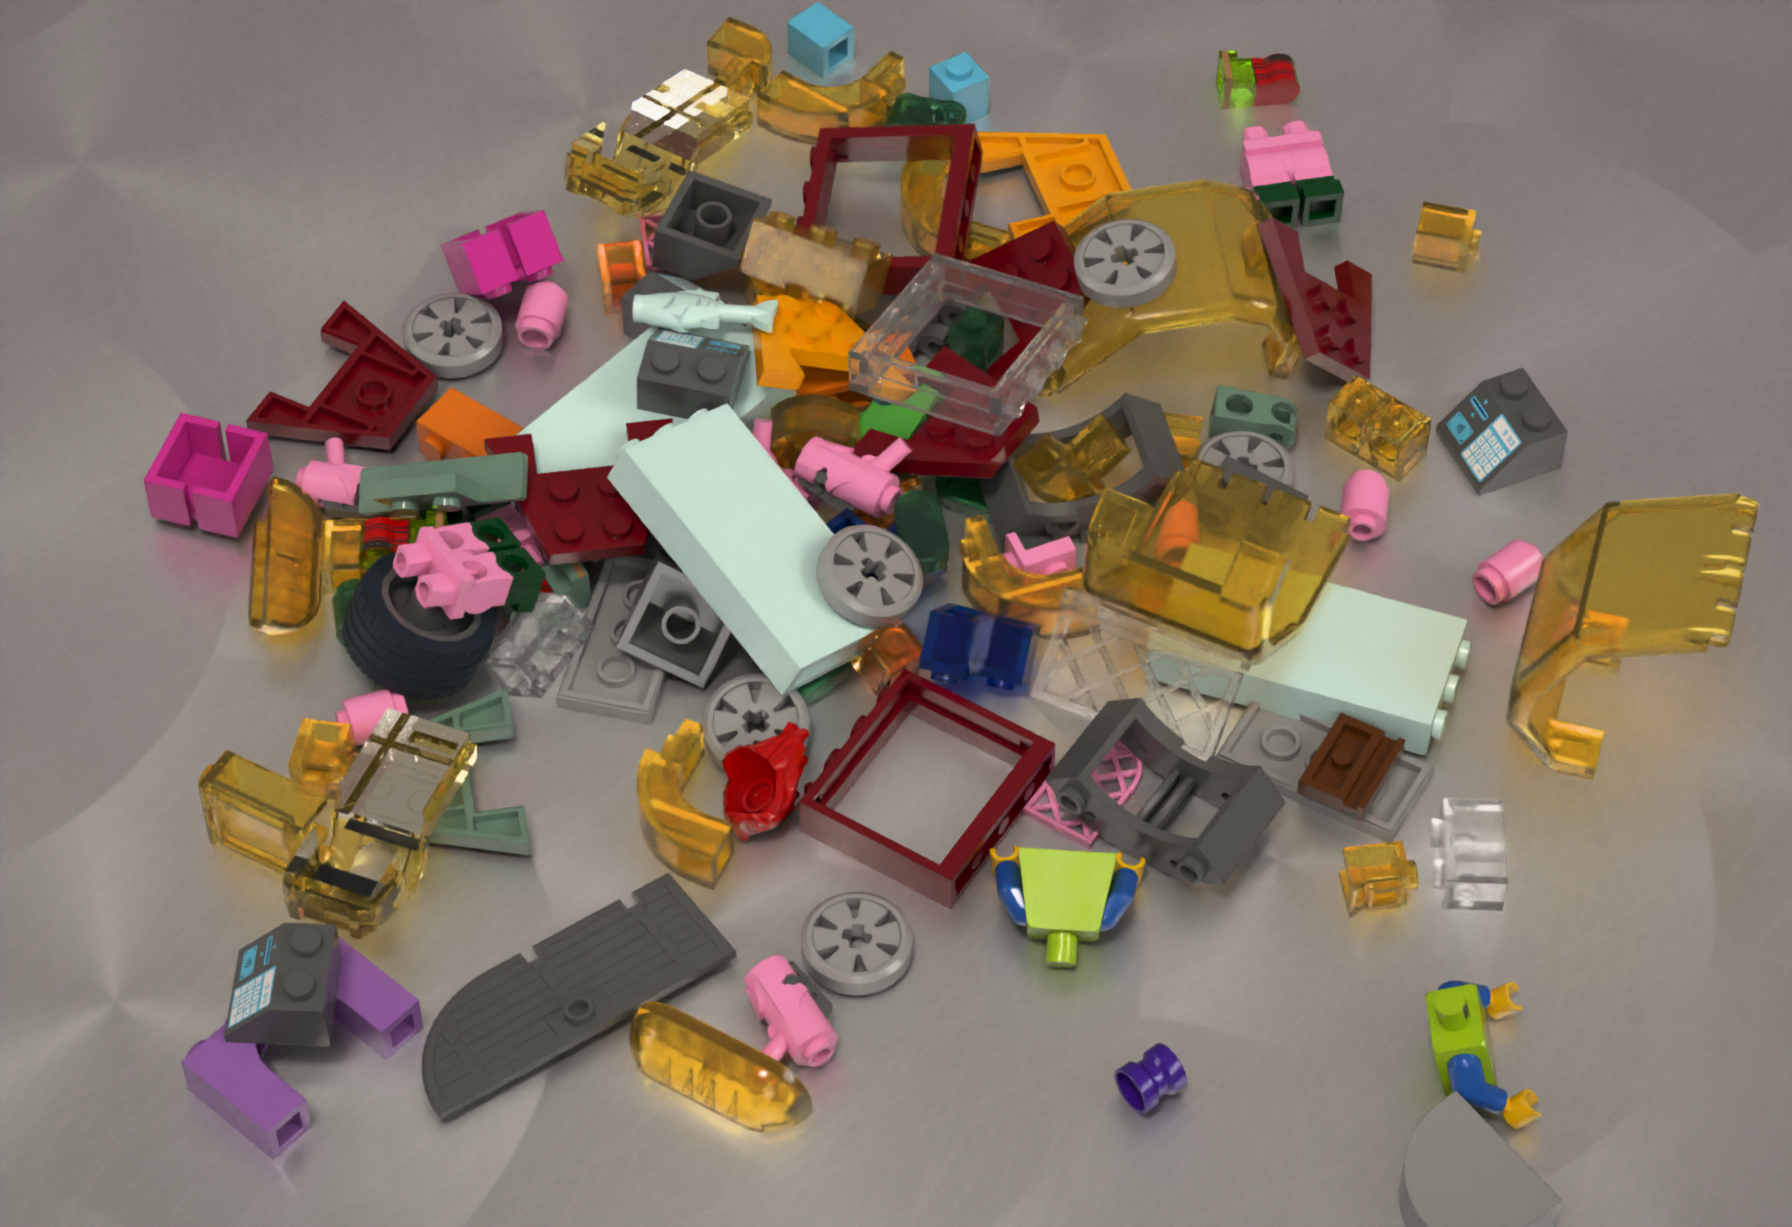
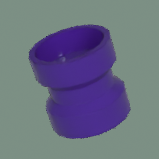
M1157 1043L1145 1051L1141 1061L1138 1063L1129 1061L1117 1069L1114 1075L1121 1095L1129 1106L1140 1114H1145L1157 1106L1159 1098L1164 1094L1172 1096L1187 1086V1076L1181 1062L1170 1048L1161 1043Z

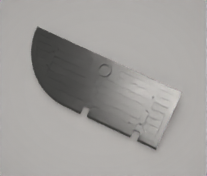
M669 873L655 879L631 893L633 899L637 902L636 905L627 909L622 901L618 899L532 946L538 956L535 960L528 963L522 954L519 953L474 978L446 1003L429 1030L422 1055V1079L430 1105L439 1119H445L736 958V950Z

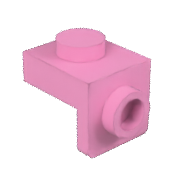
M1012 532L1005 535V553L1000 555V563L1007 580H1014L1024 597L1048 588H1057L1066 582L1075 580L1077 549L1071 538L1067 536L1025 550L1017 534Z

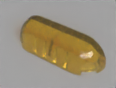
M273 476L265 493L269 494V506L265 522L256 519L254 526L248 622L250 626L256 627L262 634L279 636L302 629L314 619L319 611L321 603L324 521L319 507L307 492L288 480Z
M647 1002L642 1004L637 1010L630 1027V1049L637 1061L638 1069L652 1081L745 1129L755 1132H764V1127L782 1126L793 1121L794 1125H798L812 1113V1100L805 1086L788 1068L774 1058L670 1005L659 1002Z

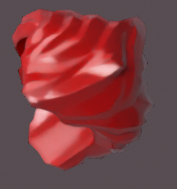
M788 722L781 734L753 745H738L727 752L722 759V766L728 776L723 792L724 800L722 801L724 821L741 841L748 840L750 835L775 828L796 809L794 803L800 796L797 790L798 783L804 771L803 768L808 763V757L804 755V751L807 748L803 744L804 740L810 735L807 729H799L796 724Z

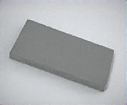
M637 556L605 559L556 696L557 708L651 725L668 672L616 648L635 597L653 559Z
M1251 702L1215 757L1241 765L1261 766L1280 795L1391 844L1433 777L1435 767L1403 753L1363 821L1356 819V813L1347 809L1340 812L1297 793L1299 779L1327 736L1333 723L1299 714L1300 720L1261 710L1260 703Z

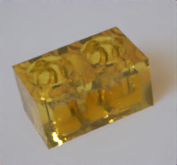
M1355 375L1329 401L1324 438L1394 480L1401 482L1427 454L1432 419Z

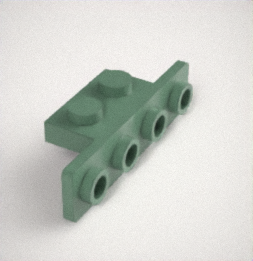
M521 452L363 468L360 472L359 513L365 516L382 514L413 516L420 514V511L424 510L455 512L465 506L524 501L527 495L528 456Z

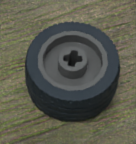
M396 551L388 553L386 556L383 555L362 576L347 606L342 623V639L344 640V646L347 648V653L350 654L352 661L368 678L374 680L375 683L380 684L383 688L389 689L394 693L396 692L399 695L420 700H437L438 698L443 699L457 694L475 676L493 643L498 626L497 609L491 607L479 614H469L465 611L463 618L452 620L449 619L440 606L424 609L416 598L415 587L418 577L400 578L393 569Z

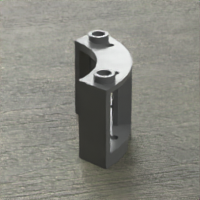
M1124 393L1116 402L1099 414L1079 424L1052 432L1029 434L991 479L978 478L999 543L1005 544V535L1015 532L1024 548L1037 547L1067 536L1071 539L1078 538L1080 544H1085L1119 533L1118 525L1140 515L1144 521L1150 519L1153 511L1158 506L1176 501L1191 487L1161 405L1128 393ZM1133 435L1144 468L1120 485L1100 493L1087 457L1104 451ZM1061 465L1074 501L1059 503L1029 501L1019 471L1037 470Z
M1141 698L1107 701L1045 779L1055 792L1057 802L1065 811L1075 814L1093 831L1099 833L1102 838L1124 853L1139 861L1140 857H1144L1146 859L1145 864L1183 878L1192 884H1200L1201 882L1225 884L1285 805V800L1261 766L1236 764L1212 755L1205 762L1182 749L1183 739L1157 718ZM1118 740L1144 764L1164 778L1163 782L1136 816L1110 798L1090 777ZM1189 794L1221 807L1198 838L1184 837L1162 830Z

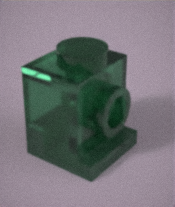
M971 305L969 309L961 313L960 320L956 319L948 332L947 344L951 346L953 352L988 374L987 368L1003 355L1004 317Z

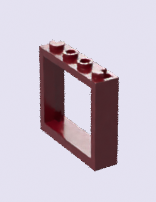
M975 124L820 128L817 146H812L810 150V167L812 170L810 181H805L803 185V202L805 205L803 216H798L796 220V237L798 241L796 252H791L789 256L790 276H795L802 296L959 294L983 158V149ZM951 160L934 256L819 258L837 163Z
M904 669L889 689L886 687L882 688L876 705L867 716L862 715L857 719L851 730L850 738L841 749L836 748L830 753L824 764L823 772L815 782H808L804 786V796L796 805L799 809V831L952 909L989 860L990 849L998 848L1023 815L1024 806L1054 769L1056 743ZM909 714L1014 766L940 865L834 811L835 807Z

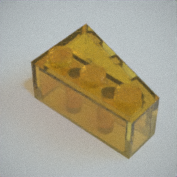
M770 211L769 216L764 215L753 219L740 272L783 289L792 287L808 292V298L819 303H823L824 298L844 304L842 312L852 316L879 306L892 254L879 251L881 244L860 237H855L853 242L837 237L838 230L820 224H812L811 229L795 224L796 217L779 211Z

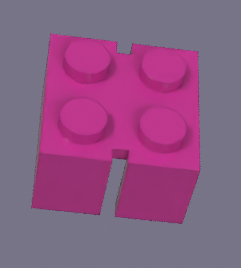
M544 210L519 212L484 226L487 233L481 235L479 230H475L440 244L459 293L475 295L480 298L487 297L488 300L512 291L511 282L516 281L520 283L527 280L530 283L553 274L551 266L564 261Z
M180 413L143 480L151 517L186 526H191L193 520H197L199 529L238 538L274 471L268 433L228 424L225 434L230 461H227L220 422Z

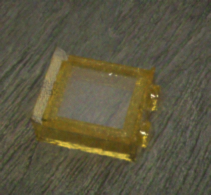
M227 749L214 765L211 764L206 767L201 774L198 790L210 844L215 845L219 840L220 845L292 880L295 878L300 879L306 896L314 886L310 881L320 865L325 864L329 866L337 856L335 849L324 844L329 836V829L313 822L327 805V797Z

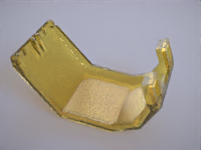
M1200 179L1107 193L1063 227L1075 249H1077L1081 240L1089 232L1105 223L1121 219H1139L1151 222L1162 228L1172 239L1176 253L1177 271L1168 289L1148 303L1129 308H1114L1090 300L1035 376L1038 395L1040 397H1050L1054 393L1060 394L1142 334L1233 320L1267 326L1270 332L1262 343L1270 378L1286 381L1303 353L1257 225L1273 216L1255 192L1247 187ZM1122 261L1125 266L1129 265L1126 261Z
M1194 457L1190 460L1185 472L1176 469L1154 508L1146 502L1104 487L1088 529L1082 576L1085 590L1104 608L1246 664L1257 665L1263 663L1300 634L1352 539L1350 535L1346 534L1351 522L1350 516L1320 505L1313 523L1309 522L1306 519L1312 504L1310 501L1275 489L1268 504H1262L1268 490V485L1233 472L1226 489L1220 488L1224 469Z
M1741 493L1609 501L1544 556L1512 679L1506 721L1545 767L1565 775L1592 781L1594 779L1604 731L1557 721L1567 676L1583 663L1588 662L1619 669L1621 658L1707 653L1708 645L1722 648L1729 646L1736 613L1728 607L1717 604L1738 608L1744 580L1743 573L1746 570L1752 537L1743 531L1754 532L1759 509L1757 501L1742 497Z

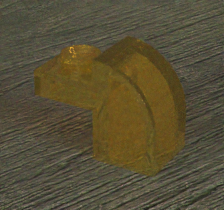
M728 17L707 41L708 74L716 77L714 80L715 112L730 118L741 104H746L750 100L753 92L764 97L770 94L773 85L772 47L767 36L756 27Z
M805 394L787 398L771 408V420L773 422L770 451L777 458L778 465L784 469H793L802 449L814 436L851 448L859 441V407L825 395Z
M1100 413L1067 445L1046 432L1013 464L1037 497L1047 503L1069 502L1105 492L1108 488L1101 479L1132 450L1111 420Z

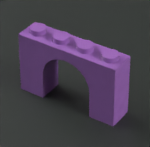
M339 937L342 966L333 1023L349 1030L387 1061L423 1029L419 1000ZM226 1019L224 1025L208 1039L201 1040L192 1046L186 1057L181 1061L187 1088L274 1160L311 1128L306 1099L263 1063V1056L270 1044L225 1042Z

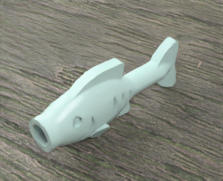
M699 290L649 295L635 294L633 300V322L646 323L680 333H689V329H719V323L752 324L754 327L770 333L773 332V319L778 311V300L765 301L755 306L722 304L719 302V293Z

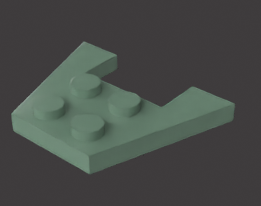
M508 688L366 745L375 826L422 840V842L531 855L524 806L475 812L466 744L514 738ZM407 749L408 752H417L416 760L407 758ZM425 755L431 759L435 757L434 766L425 763ZM407 767L416 770L415 779L406 777L405 770ZM425 773L434 776L433 785L424 782L423 775Z

